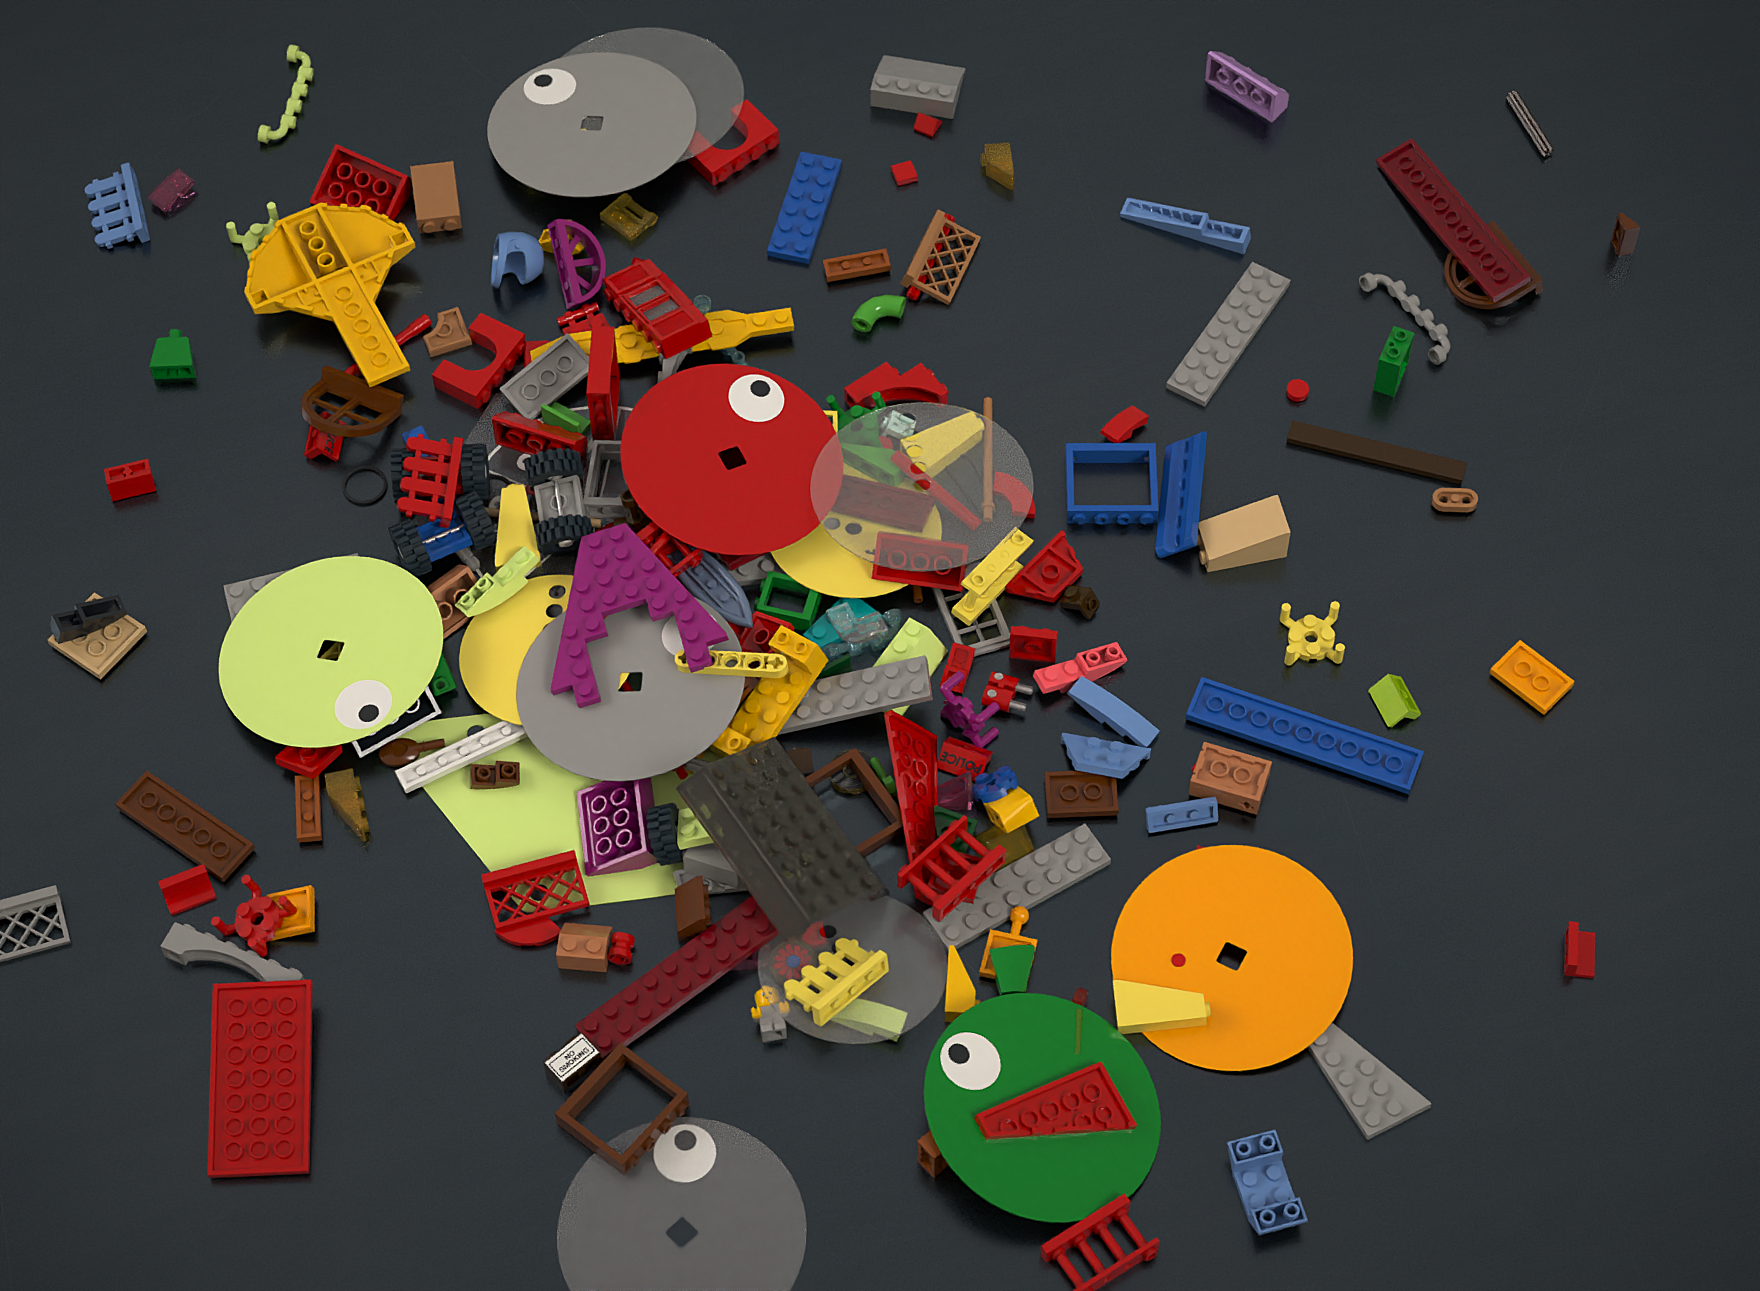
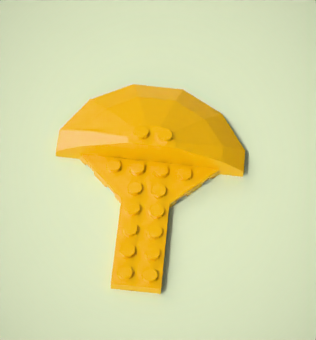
M319 203L278 220L274 224V229L269 235L264 236L261 245L256 250L254 249L250 255L251 261L244 292L254 313L266 314L292 310L333 321L369 387L410 371L407 360L375 305L376 298L390 267L415 248V242L406 226L400 222L397 224L384 214L380 215L372 211L371 207L367 205H361V207H348L347 204L327 206V203Z

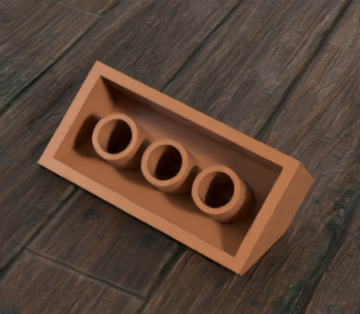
M458 564L426 587L439 608L443 624V639L474 617H467L455 606L461 597L477 583V579L469 566Z

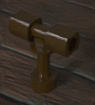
M629 489L622 491L620 494L621 502L624 507L628 508L629 514L626 518L614 519V526L626 523L631 530L645 528L652 520L647 515H644L643 512L638 511V504Z

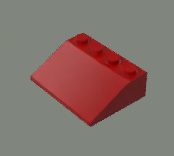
M335 144L309 202L314 205L327 203V206L347 204L348 207H361V205H367L371 207L372 211L380 215L384 214L393 221L410 198L413 191L412 178Z

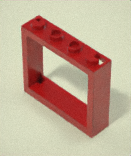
M604 326L592 327L586 392L593 442L594 440L616 441L620 371L614 327Z

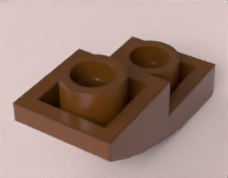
M496 761L495 765L471 764L470 789H499L520 784V762Z

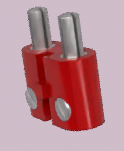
M992 671L982 696L981 705L988 707L993 702H996L1000 707L999 710L1009 712L1010 708L1024 712L1027 705L1013 701L1017 691L1031 695L1033 687L1020 684L1019 678Z

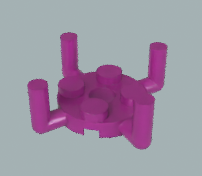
M958 671L940 686V691L946 699L943 701L946 705L941 710L940 715L943 718L949 719L955 728L958 726L963 728L962 734L969 737L975 746L983 748L999 734V731L993 726L981 737L978 733L985 727L984 722L996 713L1000 707L996 702H993L979 715H976L972 710L974 706L968 698L955 696L951 691L954 686L965 678L964 674Z

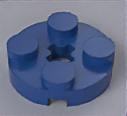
M1006 765L990 774L982 773L975 778L976 783L973 785L971 792L977 802H979V799H982L983 803H989L1008 795L1006 790L1011 786L1014 790L1018 786L1019 781L1015 772L1010 769V766Z

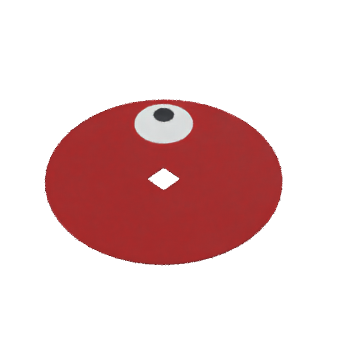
M709 364L689 368L665 378L648 390L637 402L626 421L622 434L620 450L622 471L630 493L638 506L648 518L669 535L688 545L713 553L740 556L756 555L782 549L799 541L817 528L827 517L836 502L842 484L843 455L837 433L824 411L809 395L793 383L773 373L754 367L737 364ZM738 447L746 460V464L727 470L718 453Z

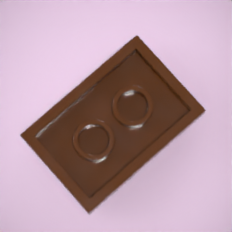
M1083 771L1044 772L1047 818L1118 815L1116 777Z

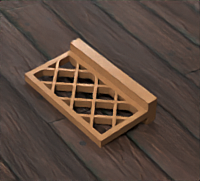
M938 209L900 284L906 288L912 285L949 305L981 237L944 218L945 213ZM943 226L951 229L954 235L945 237L942 230ZM966 237L974 242L971 246L964 247L961 238ZM956 239L959 248L951 250L948 241ZM943 243L946 251L938 253L935 244ZM962 253L965 261L957 263L953 254ZM948 256L951 264L943 266L940 257ZM935 258L938 267L930 269L927 260ZM954 269L957 278L949 279L945 270ZM941 272L944 280L935 282L932 273ZM927 275L930 284L925 285L918 281L919 276ZM946 285L949 291L948 296L940 293L938 286Z

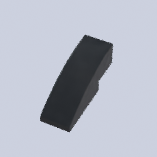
M119 595L75 604L72 611L52 615L50 628L58 644L98 631L127 615V611Z

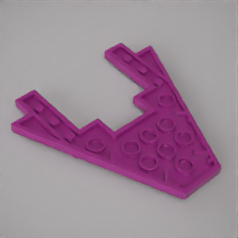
M626 523L581 537L550 688L553 696L574 690L579 708L602 702L587 643L608 636L604 620L605 616L646 603L653 622L675 615L691 673L713 665L708 646L729 640L723 628Z

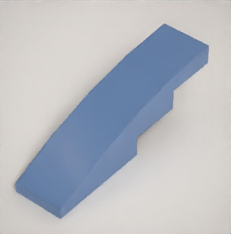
M1083 676L1067 692L1071 698L1101 724L1106 722L1122 737L1127 735L1140 747L1147 748L1159 733V730L1143 716Z

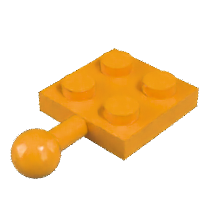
M1016 906L1010 911V920L1012 921L1010 933L990 929L979 976L995 979V972L989 955L990 949L1013 945H1034L1036 951L1037 939L1019 936L1021 926L1029 918V913L1025 907Z

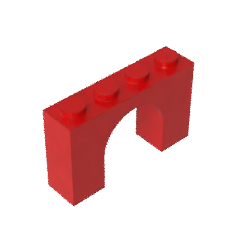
M747 99L730 110L731 123L747 138L741 146L731 150L718 149L712 146L699 132H695L688 148L682 155L712 186L724 181L729 175L741 170L746 164L758 159L763 153L775 148L779 143V129Z
M480 313L470 325L469 334L472 342L491 350L496 355L494 361L486 368L480 370H466L444 359L432 374L434 388L477 409L480 408L483 402L486 403L491 392L501 384L507 371L512 370L515 361L524 354L526 345L524 343L526 341L524 333L483 313Z

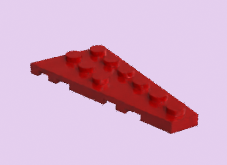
M1101 1061L983 1111L974 1117L986 1140L1131 1130L1137 1127L1136 1122Z

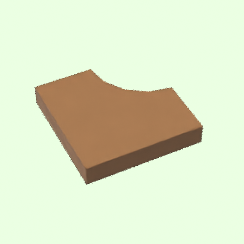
M458 307L437 313L438 322L436 327L430 333L423 336L430 357L472 345L470 335Z

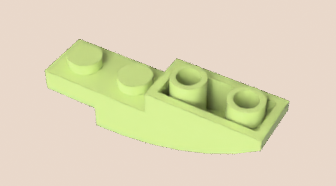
M523 546L493 577L486 573L461 597L455 606L467 617L481 614L498 606L529 582L524 576L540 559L527 547Z

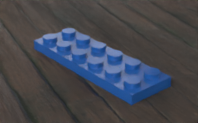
M800 152L767 249V256L809 264L842 166L841 159Z

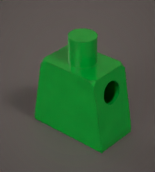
M172 329L169 331L168 337L157 339L150 362L153 379L196 377L189 338L182 337L180 330Z

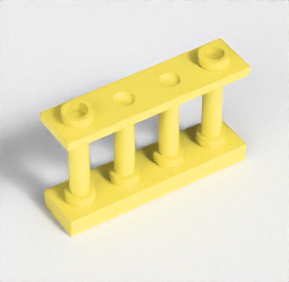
M1015 527L961 582V585L968 589L969 592L952 608L951 613L970 626L1005 590V586L1024 568L1016 560L1030 547L1034 540Z

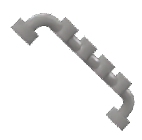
M1369 272L1360 276V286L1366 292L1375 289L1377 283L1384 284L1388 289V293L1392 297L1398 298L1403 309L1406 312L1410 311L1415 316L1417 324L1424 326L1434 341L1438 340L1442 347L1436 345L1428 350V356L1432 363L1438 365L1446 360V354L1450 350V341L1446 337L1448 334L1446 326L1442 323L1436 326L1432 322L1434 319L1433 313L1429 309L1421 311L1418 308L1420 305L1418 297L1414 294L1408 297L1404 293L1406 286L1403 281L1393 282L1388 276L1382 274L1373 275Z

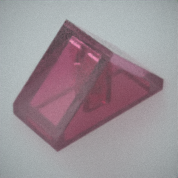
M968 771L937 786L938 806L948 810H971V772Z

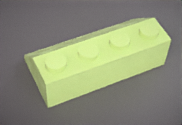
M909 618L873 667L925 655L928 660L929 675L931 677L948 654V650L928 627ZM910 705L890 710L903 715Z

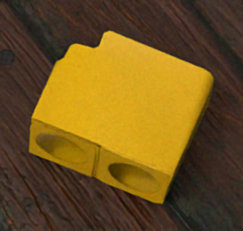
M1019 786L1014 790L1013 788L1006 790L1008 795L999 800L984 803L990 821L1007 834L1039 817L1032 797Z

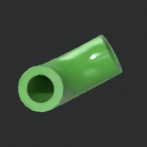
M896 295L873 297L860 305L853 315L851 325L861 332H869L875 321L881 317L901 318L906 298Z

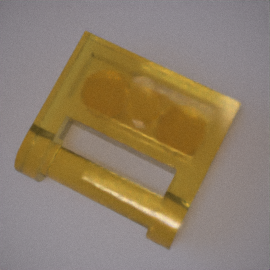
M627 193L622 194L600 213V218L630 241H633L646 228L653 226L658 220L656 214L653 212L649 213L634 202ZM627 206L629 209H631L632 211H634L636 214H638V215H639L640 217H642L643 219H642V220L639 219L638 217H636L634 214H632L630 211H628V210H627L626 208H624V207Z

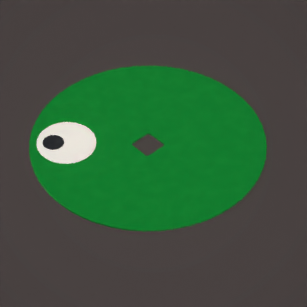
M1016 993L994 997L976 1004L958 1016L945 1029L930 1055L924 1080V1103L929 1128L935 1143L957 1176L976 1194L1002 1210L1036 1221H1081L1124 1193L1127 1197L1132 1195L1150 1171L1156 1157L1161 1131L1159 1101L1154 1083L1141 1057L1128 1040L1109 1022L1089 1009L1066 999L1037 993ZM1101 1061L1137 1124L1135 1129L986 1140L974 1117L983 1111Z

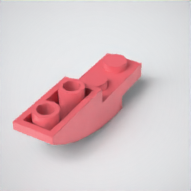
M1115 642L1077 653L1073 660L1035 670L1033 677L1043 694L1055 690H1060L1061 693L1069 691L1081 676L1091 682L1125 664L1127 658L1119 644Z

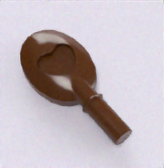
M398 738L383 745L380 748L379 757L382 763L387 766L402 767L417 760L420 752L445 748V741L442 738L417 743L410 738Z

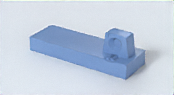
M1215 797L1145 808L1146 824L1149 833L1218 822V805Z

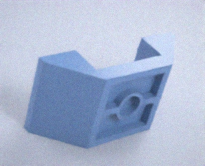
M1276 1130L1227 1142L1233 1178L1248 1221L1258 1235L1307 1223L1308 1220L1300 1197L1295 1199L1282 1163L1283 1150Z

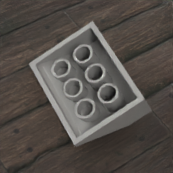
M884 55L875 72L870 89L871 106L913 113L920 112L953 119L965 68Z

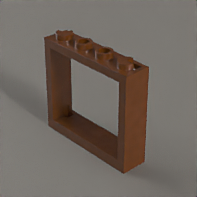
M856 748L785 790L783 802L786 804L787 810L790 813H794L798 826L802 831H807L814 848L820 849L824 855L825 863L829 864L831 868L833 867L836 873L841 872L904 833L899 806ZM849 766L891 825L843 855H840L798 795L844 767Z
M620 1043L555 1112V1117L559 1126L625 1175L633 1166L636 1167L638 1165L640 1157L645 1152H650L654 1148L656 1140L671 1129L673 1121L678 1116L681 1117L685 1114L684 1110L689 1106V1098L687 1092ZM628 1063L674 1099L631 1146L620 1155L577 1122L575 1118L616 1073Z

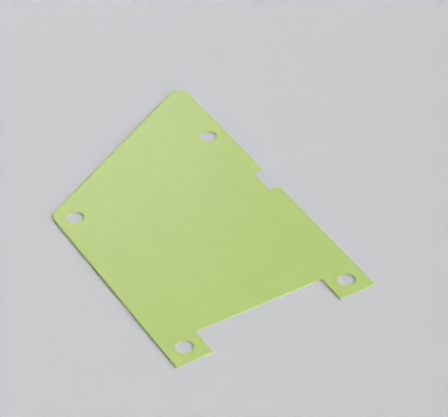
M745 701L738 706L734 717L736 716L742 705L745 703ZM490 713L430 720L396 739L410 738L417 743H421L423 741L444 738L445 746L448 747L467 738V732L472 726L478 725L486 729L503 720ZM529 737L422 786L490 872L575 850L590 905L675 895L677 885L673 872L684 869V862L660 866L659 863L638 870L590 877L586 875L577 792L603 780L587 778L561 768L544 756ZM443 748L429 750L426 752H420V756L415 761H418ZM710 748L707 749L702 757V760L742 770L715 755ZM496 761L520 762L519 785L499 789H470L471 764L495 765ZM672 770L650 777L655 806L674 803L679 810L706 805L709 795L715 793L718 785L732 790L744 787L753 796L751 787L696 772L688 773V776L683 780H680L676 772ZM726 840L714 842L722 848L731 850ZM785 843L765 846L769 858L774 855H780ZM786 861V866L783 870L774 871L778 882L800 880L797 861L795 863ZM575 870L564 873L561 879L572 883L576 877ZM544 878L541 879L539 884L549 889L553 880ZM558 883L553 893L563 897L568 887ZM521 884L517 886L515 892L525 896L530 887ZM572 890L567 900L572 902L583 900L582 894ZM511 896V898L519 906L522 900L514 896ZM549 896L544 906L552 909L557 907L560 901ZM526 903L522 911L533 913L536 907Z

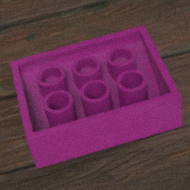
M651 778L632 781H602L577 792L585 871L588 877L638 870L658 863L653 854L654 850L650 845L651 840L649 839V830L647 829V811L650 807L655 806Z

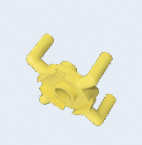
M1334 601L1331 603L1329 615L1324 620L1316 618L1314 615H1306L1296 622L1289 617L1290 604L1284 603L1282 605L1280 622L1290 629L1288 633L1289 646L1286 648L1284 660L1286 665H1292L1298 658L1309 661V659L1321 660L1328 657L1336 664L1342 662L1345 646L1339 643L1336 645L1335 651L1333 650L1335 632L1331 628V625L1338 618L1340 607L1338 602ZM1314 636L1317 641L1310 643L1306 641L1305 637Z

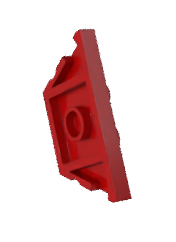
M1061 530L1005 586L1007 593L1054 603L1067 590L1069 585H1072L1083 574V567L1080 561L1076 559L1072 546H1069L1065 532Z

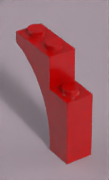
M885 362L844 388V401L851 408L855 405H860L867 409L875 406L876 404L872 398L874 392H879L884 402L912 399L927 402L939 408L948 405L949 391L946 385L940 383L935 378L932 370L927 369L922 363L900 375L895 367L892 368L888 362Z

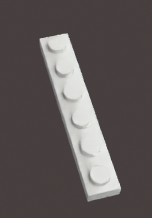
M502 721L396 770L395 774L405 793H409L528 737L523 725Z

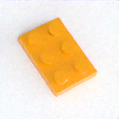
M1521 640L1490 669L1492 676L1543 715L1573 687L1575 682Z

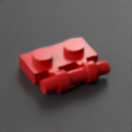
M597 302L590 305L588 303L584 304L580 309L573 312L567 311L563 313V316L556 318L559 326L568 325V327L562 329L563 335L592 331V327H610L603 313L593 315V312L599 310ZM585 316L586 318L585 320L580 321L578 323L575 322L576 319H579L581 317Z

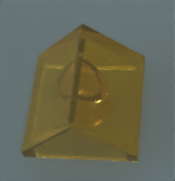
M994 825L973 836L989 850L995 849L999 844L1006 849V862L994 873L1035 851L1025 825L1008 834Z

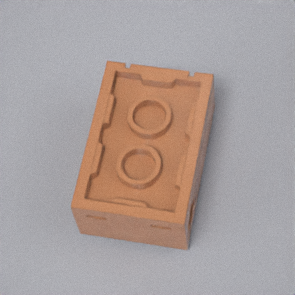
M1203 742L1198 760L1192 767L1193 775L1190 780L1188 795L1202 799L1215 797L1219 804L1257 815L1270 776L1272 761Z

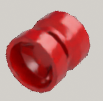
M624 932L613 933L610 941L612 948L608 951V960L620 965L631 963V949L635 943L634 936Z

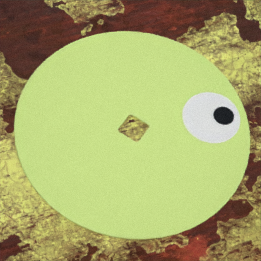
M341 556L313 561L296 567L261 588L248 600L232 621L225 635L219 657V680L223 696L231 711L243 725L261 737L279 744L302 748H321L345 744L366 737L401 716L416 702L430 683L437 669L443 647V624L439 608L433 596L422 582L405 569L383 560L370 557ZM324 640L344 643L337 661L317 658Z

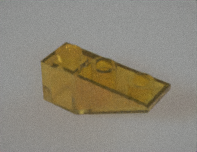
M353 769L324 774L331 806L362 841H367L365 832L369 831L367 817L362 818L361 811H366L363 797L358 796V791L362 790L360 777L354 776Z

